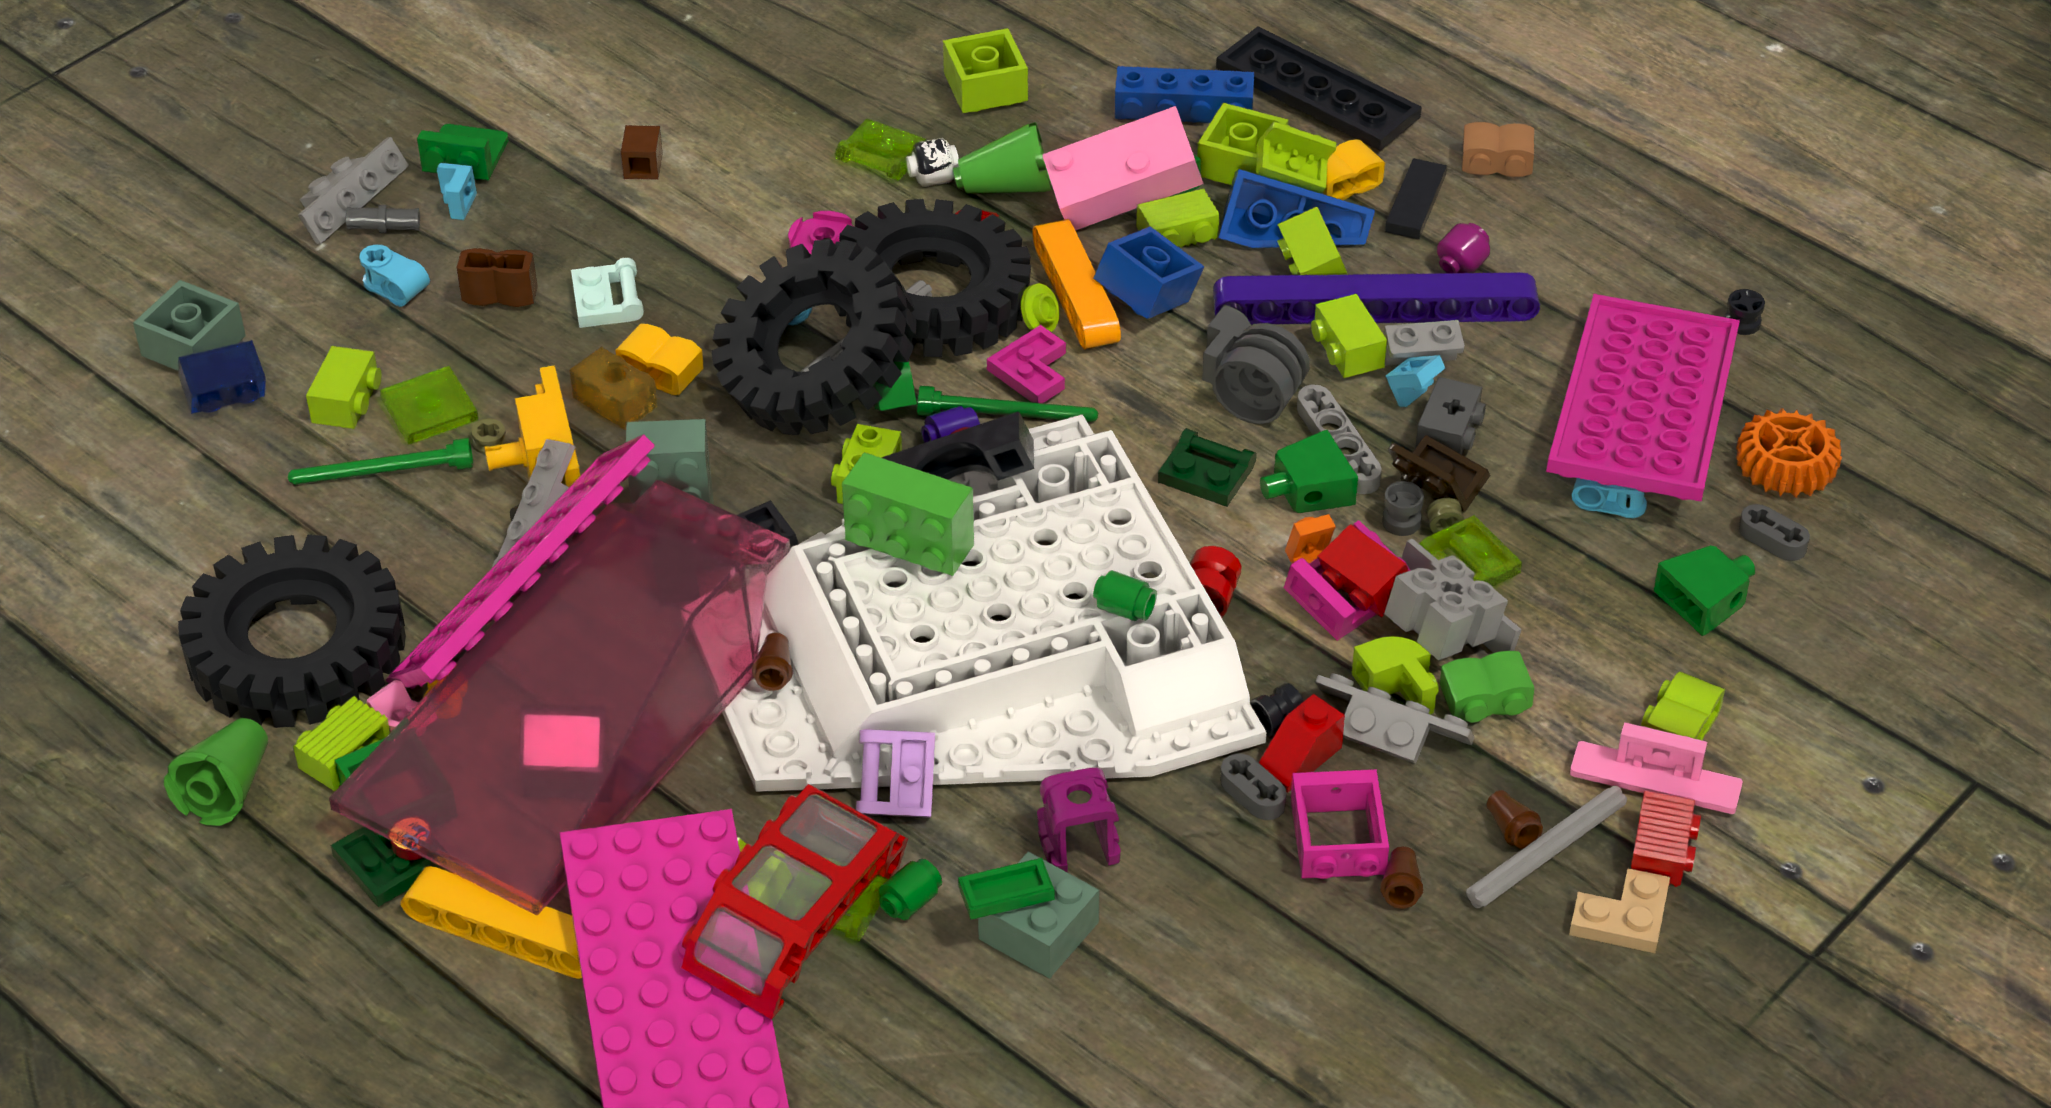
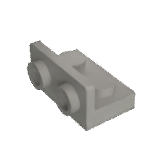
M1458 320L1387 325L1384 329V336L1387 339L1385 366L1400 365L1409 357L1440 355L1443 362L1456 360L1457 353L1464 352L1465 345Z

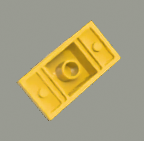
M555 365L540 368L542 383L535 384L536 395L515 398L521 436L518 437L519 441L489 447L484 446L489 471L523 464V467L527 468L530 480L537 463L538 454L543 448L546 439L574 445ZM575 450L561 482L568 487L580 476Z

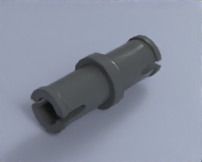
M379 205V208L347 207L346 226L347 230L379 229V233H387L388 229L419 231L420 211L419 208L392 209L388 208L387 205Z

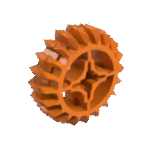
M1781 408L1777 414L1766 410L1764 416L1754 415L1751 422L1745 423L1736 446L1738 450L1736 456L1738 460L1737 465L1742 469V476L1750 477L1752 485L1762 484L1765 493L1775 490L1779 492L1780 497L1784 493H1791L1797 498L1800 492L1811 496L1814 490L1824 491L1825 486L1828 483H1832L1836 477L1842 456H1840L1841 440L1836 438L1835 429L1826 428L1825 420H1813L1812 413L1804 416L1800 415L1798 410L1794 413H1787Z

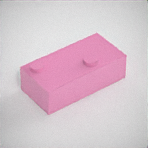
M1176 106L1042 155L1064 220L1069 219L1075 231L1136 209L1138 204L1166 198L1204 184Z

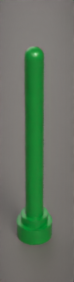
M920 385L917 406V415L930 416L933 413L941 412V410L962 406L963 408L971 407L976 413L1009 415L1019 411L1022 417L1056 420L1083 415L1087 422H1094L1098 418V411L1092 407L942 395V391H936L933 386Z
M469 438L455 439L453 444L446 445V449L293 469L288 473V480L296 485L441 464H449V467L457 466L458 470L473 468L472 448Z

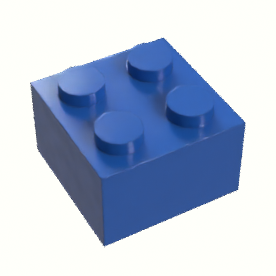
M1150 226L1109 242L1093 279L1103 285L1108 293L1119 297L1131 306L1136 314L1149 319L1189 302L1204 266Z

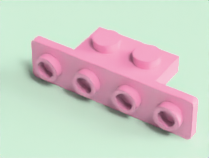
M1625 722L1620 737L1619 749L1579 741L1570 769V775L1573 777L1618 786L1644 793L1645 790L1694 799L1695 806L1729 814L1736 812L1743 783L1740 778L1702 769L1707 746L1706 741Z

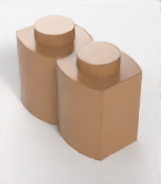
M1474 122L1464 125L1462 171L1476 175H1490L1498 172L1510 177H1523L1532 174L1534 161L1533 127L1516 123L1499 127L1487 122Z

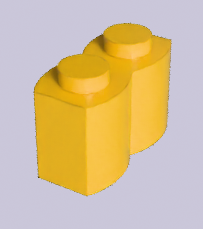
M1354 139L1341 143L1328 159L1326 189L1321 194L1346 200L1354 193L1359 194L1374 189L1383 182L1385 162L1361 140Z
M640 324L615 350L617 369L622 374L639 382H648L656 389L671 395H680L703 370L702 349L695 342L681 337H671L662 328L650 324Z

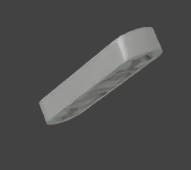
M1307 385L1303 387L1298 393L1297 411L1312 435L1326 430L1322 427L1323 424L1332 423L1338 425L1339 429L1328 431L1339 448L1348 447L1356 451L1354 454H1344V456L1358 476L1357 493L1371 494L1380 487L1382 471L1378 460L1327 388L1321 385Z

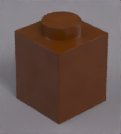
M625 125L621 148L624 179L659 180L663 155L660 126Z

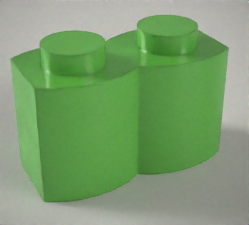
M1518 651L1496 652L1481 659L1462 658L1441 666L1440 687L1452 716L1466 722H1479L1492 714L1517 715L1533 705L1535 688L1522 656Z

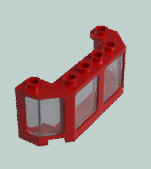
M808 784L797 797L791 795L786 800L779 817L775 821L769 819L760 831L758 840L753 846L750 844L744 846L736 860L735 866L731 870L724 869L720 873L713 886L714 894L699 921L688 930L683 939L682 947L686 951L681 968L772 1020L784 1005L785 1001L781 999L783 990L790 982L795 983L799 979L802 965L877 875L889 879L899 869L908 838Z

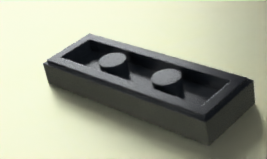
M1413 158L1387 218L1385 232L1420 239L1445 179L1447 165Z

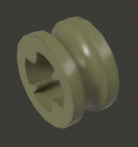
M487 418L477 421L471 429L473 448L477 452L485 454L484 446L505 444V426L496 419Z
M1441 498L1428 506L1426 513L1432 532L1439 535H1449L1462 528L1464 516L1461 513L1462 508L1459 501L1453 498Z

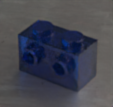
M252 340L178 358L179 379L191 414L202 411L210 413L219 410L222 406L235 403L248 404L265 396L266 377Z

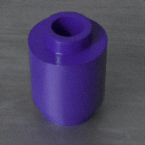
M958 406L927 416L924 426L921 428V434L924 443L950 435L959 428L979 425L980 422L976 412L971 407L963 408Z

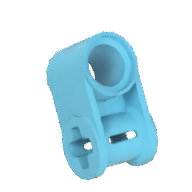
M371 245L360 252V263L365 268V274L363 275L364 287L368 291L388 299L396 306H405L430 284L429 275L421 264L390 250L387 246Z
M1576 478L1572 491V500L1581 509L1619 515L1625 518L1640 517L1647 509V500L1644 497L1645 492H1640L1633 488L1603 485L1596 481ZM1627 498H1631L1630 507L1626 506Z

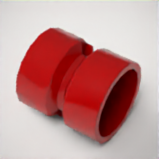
M1204 546L1196 550L1190 565L1222 618L1229 608L1233 591L1241 575L1242 566L1239 559L1232 552L1222 547Z

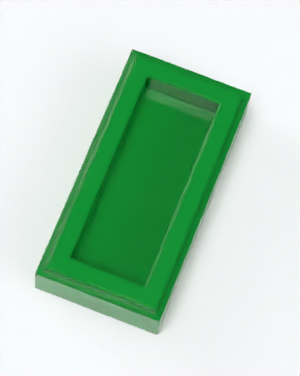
M1042 858L958 877V887L970 920L1055 900V890Z

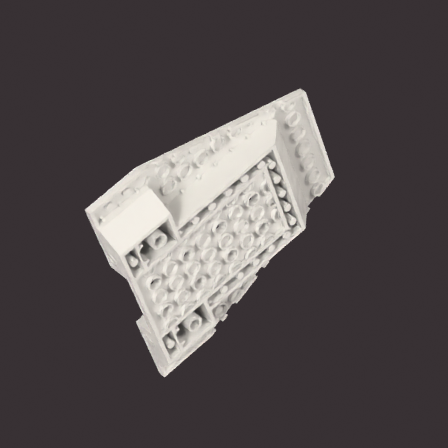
M1083 415L1028 429L1034 439V469L999 481L991 473L985 471L965 472L949 479L973 488L974 546L954 576L930 570L927 567L845 540L844 519H842L840 527L826 535L819 532L799 545L792 546L788 552L770 560L771 566L759 573L754 569L742 576L743 582L726 592L719 589L681 611L685 629L756 792L803 790L808 784L817 789L861 788L863 744L859 743L860 730L864 729L935 733L933 785L1042 781L1051 775L1085 768H1100L1103 770L1105 778L1152 777L1266 743V730L1250 704V695L1234 638L1113 431L1094 434ZM1110 570L1149 583V587L1157 591L1155 607L1150 617L1146 621L1141 619L1132 621L1099 609L1097 607V599L1093 598V591L1098 578L1101 575L1106 576ZM1150 572L1158 577L1145 578L1141 574ZM1076 593L1077 595L1083 598L1073 600L1067 598L1066 596L1069 594ZM994 615H1002L1008 619L995 621L990 618ZM770 633H781L787 637L793 671L791 680L782 689L776 691L761 688L752 675V666L764 643L765 637ZM920 636H925L931 641L926 643H919L914 641V639ZM880 745L878 787H890L893 745Z

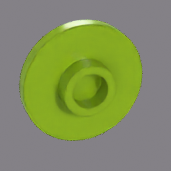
M1038 283L1028 286L1021 298L1022 317L1030 330L1042 325L1052 332L1059 321V305L1056 296L1044 284Z

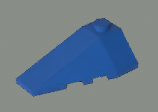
M1238 169L1234 174L1225 204L1218 238L1249 248H1278L1277 240L1283 238L1278 224L1318 207L1336 246L1365 245L1375 210Z

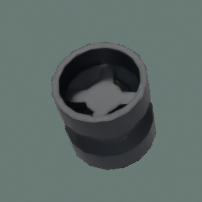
M1285 683L1275 688L1272 695H1260L1252 699L1250 704L1266 730V736L1269 737L1276 734L1285 717L1303 703L1304 700L1292 684Z

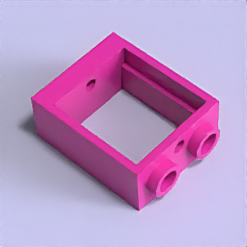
M1377 769L1293 773L1291 807L1301 878L1327 879L1330 877L1384 875L1388 865L1389 842ZM1366 811L1371 843L1311 846L1307 813Z

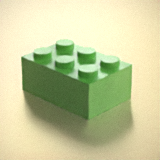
M865 452L842 482L845 540L951 576H954L974 546L972 487Z

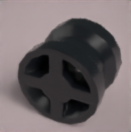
M1739 289L1732 292L1728 298V310L1725 318L1740 320L1737 334H1754L1761 327V314L1765 307L1764 298L1758 292L1750 289Z

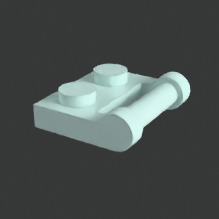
M621 258L614 265L571 270L579 328L636 321L643 316V304L638 299L635 284L637 267L633 259ZM621 282L624 300L622 304L613 305L610 283Z

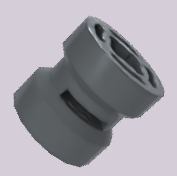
M1401 481L1387 487L1384 497L1385 508L1382 522L1388 532L1398 536H1408L1419 530L1424 500L1423 491L1419 486L1411 482Z

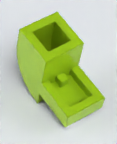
M1396 636L1378 638L1354 647L1352 676L1363 691L1367 692L1369 687L1380 689L1388 694L1400 691L1406 701L1419 703L1430 709L1428 714H1434L1435 700L1439 688L1434 675L1429 672L1431 654L1424 647L1411 639Z

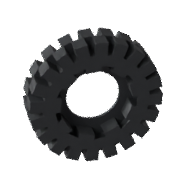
M923 199L906 200L905 213H903L892 202L878 206L877 216L867 211L856 217L855 227L847 225L840 233L839 242L836 241L835 243L837 248L842 239L857 242L862 250L867 246L876 252L883 262L885 261L891 270L897 262L900 265L923 262V257H937L936 262L954 267H959L960 264L968 267L969 274L971 275L970 283L964 290L955 295L929 297L908 293L915 309L911 313L916 319V336L907 338L914 347L916 343L923 344L924 357H942L943 344L949 345L954 356L972 353L973 341L984 350L998 343L999 334L1008 337L1017 328V320H1023L1021 298L1025 289L1030 286L1031 257L1027 246L1022 247V238L1014 229L1005 231L1006 222L992 214L981 221L982 209L965 204L958 214H953L954 201L936 199L934 210L927 211ZM834 305L840 317L846 316V325L851 328L852 323L849 314L844 309Z
M831 239L815 240L811 254L803 244L786 249L787 266L782 267L775 256L761 264L759 267L766 279L761 283L748 275L737 287L746 301L729 298L721 311V315L728 323L716 324L712 340L719 348L711 351L713 365L719 371L716 374L718 379L751 420L754 419L759 426L772 432L777 426L782 434L799 435L804 425L810 434L828 431L829 414L832 415L839 426L857 418L852 402L858 399L867 410L874 406L882 397L873 385L878 382L892 388L902 374L894 362H908L914 346L907 337L916 336V319L911 313L915 309L910 296L885 261L883 262L876 252L867 246L862 250L857 242L843 239L838 248ZM819 305H835L844 309L850 316L852 327L840 345L843 351L834 360L828 356L808 367L809 371L807 372L791 370L783 365L778 353L779 341L787 325L797 315Z
M294 535L275 537V553L272 554L266 553L260 541L241 548L245 564L242 565L230 555L225 556L213 564L216 577L203 573L192 586L195 597L186 596L180 609L182 620L178 621L179 638L190 679L194 681L196 691L205 702L212 699L215 710L230 718L239 710L241 718L251 719L262 725L270 710L275 728L295 727L297 711L303 709L306 711L309 725L324 721L328 714L326 703L332 701L335 706H342L353 696L360 700L358 690L369 696L374 695L385 685L383 673L390 674L401 661L399 651L405 648V624L398 589L396 590L393 576L388 568H381L380 559L368 550L359 555L357 544L339 539L331 550L327 536L307 535L302 550H297ZM290 599L291 605L317 604V600L333 610L337 624L332 637L321 648L305 656L296 658L270 657L255 649L249 641L248 630L251 621H256L275 610V603Z

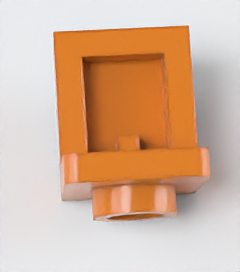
M1329 514L1316 518L1305 517L1294 523L1285 548L1291 563L1300 558L1311 563L1330 544L1336 526Z

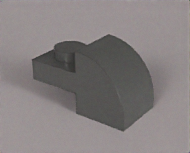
M1224 305L1207 327V349L1203 352L1202 380L1211 384L1212 377L1221 361L1230 352L1243 330L1251 326L1248 318L1233 307Z

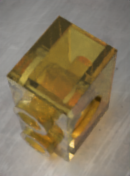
M603 347L597 349L569 370L573 398L626 430L627 422H638L657 408L655 380L647 372L640 371L627 363L621 356L614 355Z

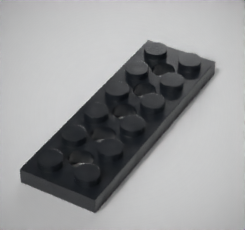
M1259 26L1216 58V69L1220 71L1254 72V88L1355 139L1361 140L1363 143L1379 151L1421 118V106Z

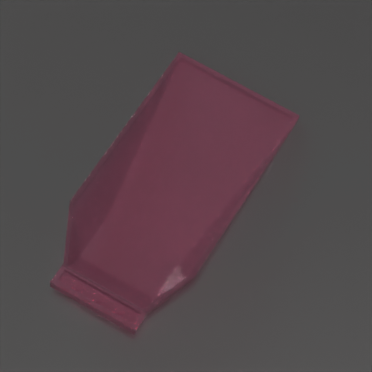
M658 479L635 503H609L596 516V519L568 544L569 547L540 573V578L527 591L521 593L513 602V606L498 621L494 622L485 632L483 638L458 660L451 672L426 694L329 798L331 810L509 902L538 915L567 883L560 845V832L621 824L754 678L752 666L759 654L767 575L789 553L790 539Z

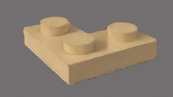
M1628 868L1621 901L1578 892L1569 935L1656 953L1670 877Z

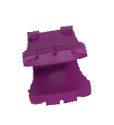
M1085 768L1051 775L1041 781L1040 795L1044 807L1037 811L1038 834L1047 862L1067 873L1066 827L1093 822L1108 865L1120 862L1119 836L1114 822L1119 821L1115 804L1110 801L1106 790L1108 789V784L1102 769ZM1077 790L1090 794L1089 801L1083 804L1073 803L1067 796Z

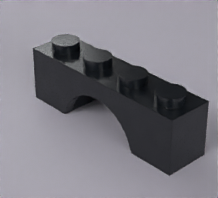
M1018 411L881 458L947 480L965 472L985 471L991 473L999 481L1034 469V439Z

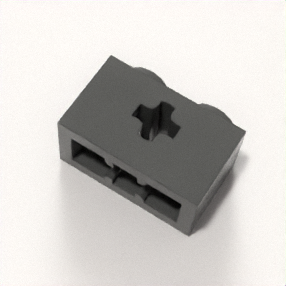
M1438 377L1418 423L1415 449L1423 437L1427 435L1463 455L1465 449L1471 450L1476 435V428L1474 426H1481L1486 411V404L1481 403L1482 387Z

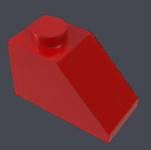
M1312 694L1285 717L1260 759L1259 764L1278 779L1288 793L1292 789L1293 773L1314 772L1342 748L1345 715L1315 694Z

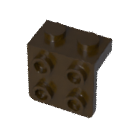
M1427 435L1423 437L1413 453L1396 443H1392L1388 448L1394 460L1392 465L1402 475L1401 481L1414 483L1432 494L1433 500L1441 498L1456 499L1459 501L1462 508L1461 511L1466 512L1491 476L1488 469Z

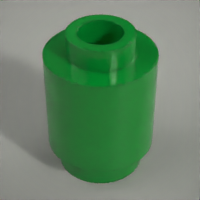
M1110 570L1106 576L1101 575L1098 578L1094 587L1093 598L1097 599V607L1101 610L1132 621H1137L1138 619L1146 621L1155 607L1157 591L1150 588L1149 583Z
M921 858L916 862L910 861L879 887L880 906L890 917L907 920L938 894V888L942 885V877L937 868L928 860Z

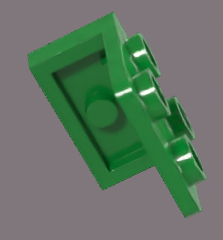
M454 124L443 125L439 132L421 130L417 137L422 172L437 173L439 163L472 166L474 179L489 180L509 141L508 134L500 130Z

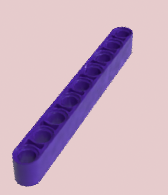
M1521 272L1226 276L1218 279L1213 286L1215 316L1224 305H1227L1242 312L1248 318L1251 325L1259 323L1311 324L1315 320L1316 304L1354 294L1358 295L1376 323H1425L1458 320L1459 322L1527 321L1534 318L1540 310L1536 281L1530 274Z

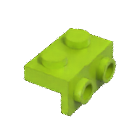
M1273 122L1258 140L1256 174L1322 193L1326 189L1328 159L1336 151L1337 143L1286 124Z

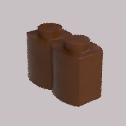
M482 248L461 251L457 264V274L463 302L478 306L498 302L513 307L534 304L538 285L533 253L524 250L495 252Z

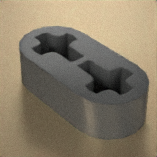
M1760 504L1749 505L1741 513L1739 532L1746 540L1784 560H1800L1807 553L1810 534L1799 523Z
M1232 754L1223 760L1220 774L1221 786L1255 817L1263 820H1273L1284 813L1286 807V788L1254 758L1245 754Z

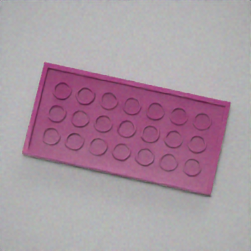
M1593 294L1550 450L1546 472L1559 474L1566 478L1575 477L1596 481L1603 485H1617L1633 488L1640 492H1653L1674 496L1681 500L1702 502L1740 320Z
M643 434L601 454L385 680L389 684L394 680L402 681L405 688L410 687L413 689L417 685L423 686L426 682L431 684L436 679L441 681L457 664L453 660L456 654H460L464 649L466 651L472 649L485 635L481 628L492 620L498 621L513 606L509 599L521 590L523 592L527 591L541 576L537 569L544 566L548 561L553 563L566 551L569 545L565 540L576 532L578 534L582 533L596 519L592 512L603 504L608 505L622 492L624 488L619 484L621 481L623 482L630 475L636 476L650 462L646 455L655 445Z
M732 809L560 832V845L602 1107L789 1108L773 1021L681 968L686 951L682 947L685 935L699 921L714 894L713 886L720 873L724 869L731 870L735 866L740 854ZM746 885L745 888L742 890V892H744L745 894L748 895L747 885ZM723 911L718 918L714 936L700 959L761 993L765 979L755 929ZM699 945V946L697 947V949L695 950V953H694L695 955H696V951H697V955H698L699 949H700V945Z

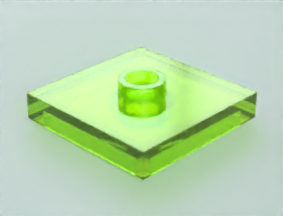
M450 366L380 389L381 400L408 445L479 420L476 407Z

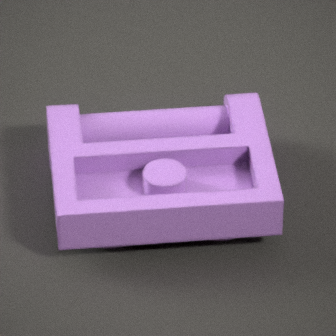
M860 730L859 743L863 744L861 798L860 801H856V810L870 816L931 818L935 733ZM882 744L893 745L890 802L877 801L880 745Z

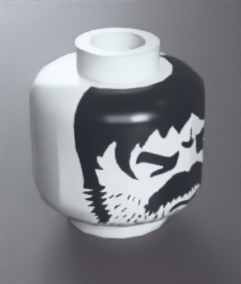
M943 138L915 143L912 148V156L906 157L909 176H916L918 183L923 187L951 182L954 178L953 168L959 166L955 145H949L947 140Z

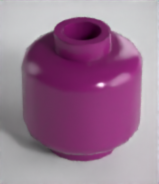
M1459 223L1455 225L1437 245V254L1440 259L1439 265L1446 273H1475L1490 255L1489 236L1480 226L1474 223Z

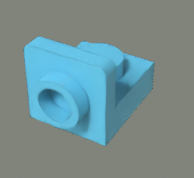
M439 163L437 174L440 189L443 194L444 203L448 204L451 219L465 220L477 194L472 166Z
M1440 355L1409 357L1386 375V379L1399 407L1410 405L1427 391V387L1434 383L1433 378L1445 369Z

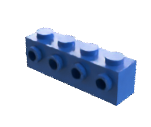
M1118 66L1115 88V119L1139 120L1176 106L1181 122L1211 123L1223 103L1252 110L1254 72Z

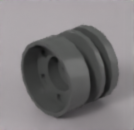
M1269 323L1253 324L1243 330L1230 352L1226 354L1212 377L1213 391L1221 405L1240 420L1253 424L1270 423L1279 418L1298 387L1304 381L1310 370L1309 356L1304 345L1294 334L1284 328Z

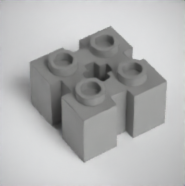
M1451 555L1430 563L1429 569L1416 568L1397 575L1384 614L1405 632L1414 630L1418 633L1417 642L1437 660H1442L1462 652L1465 641L1474 647L1495 639L1508 600L1499 594L1489 583L1474 581L1475 573L1463 561Z

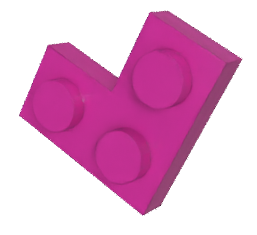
M1039 325L987 358V370L1030 402L1044 403L1065 389V378L1047 365L1066 354V342L1042 325Z

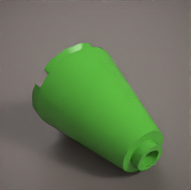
M1028 123L959 158V166L953 168L957 187H964L966 193H1018L1052 190L1050 177L1042 156L1046 153H1044L1041 144L1042 138L1037 123Z
M240 718L176 756L169 764L168 773L164 777L166 792L176 808L186 816L189 812H192L201 817L202 819L199 823L204 825L221 826L232 821L243 807L267 748L268 736L260 724L251 719Z

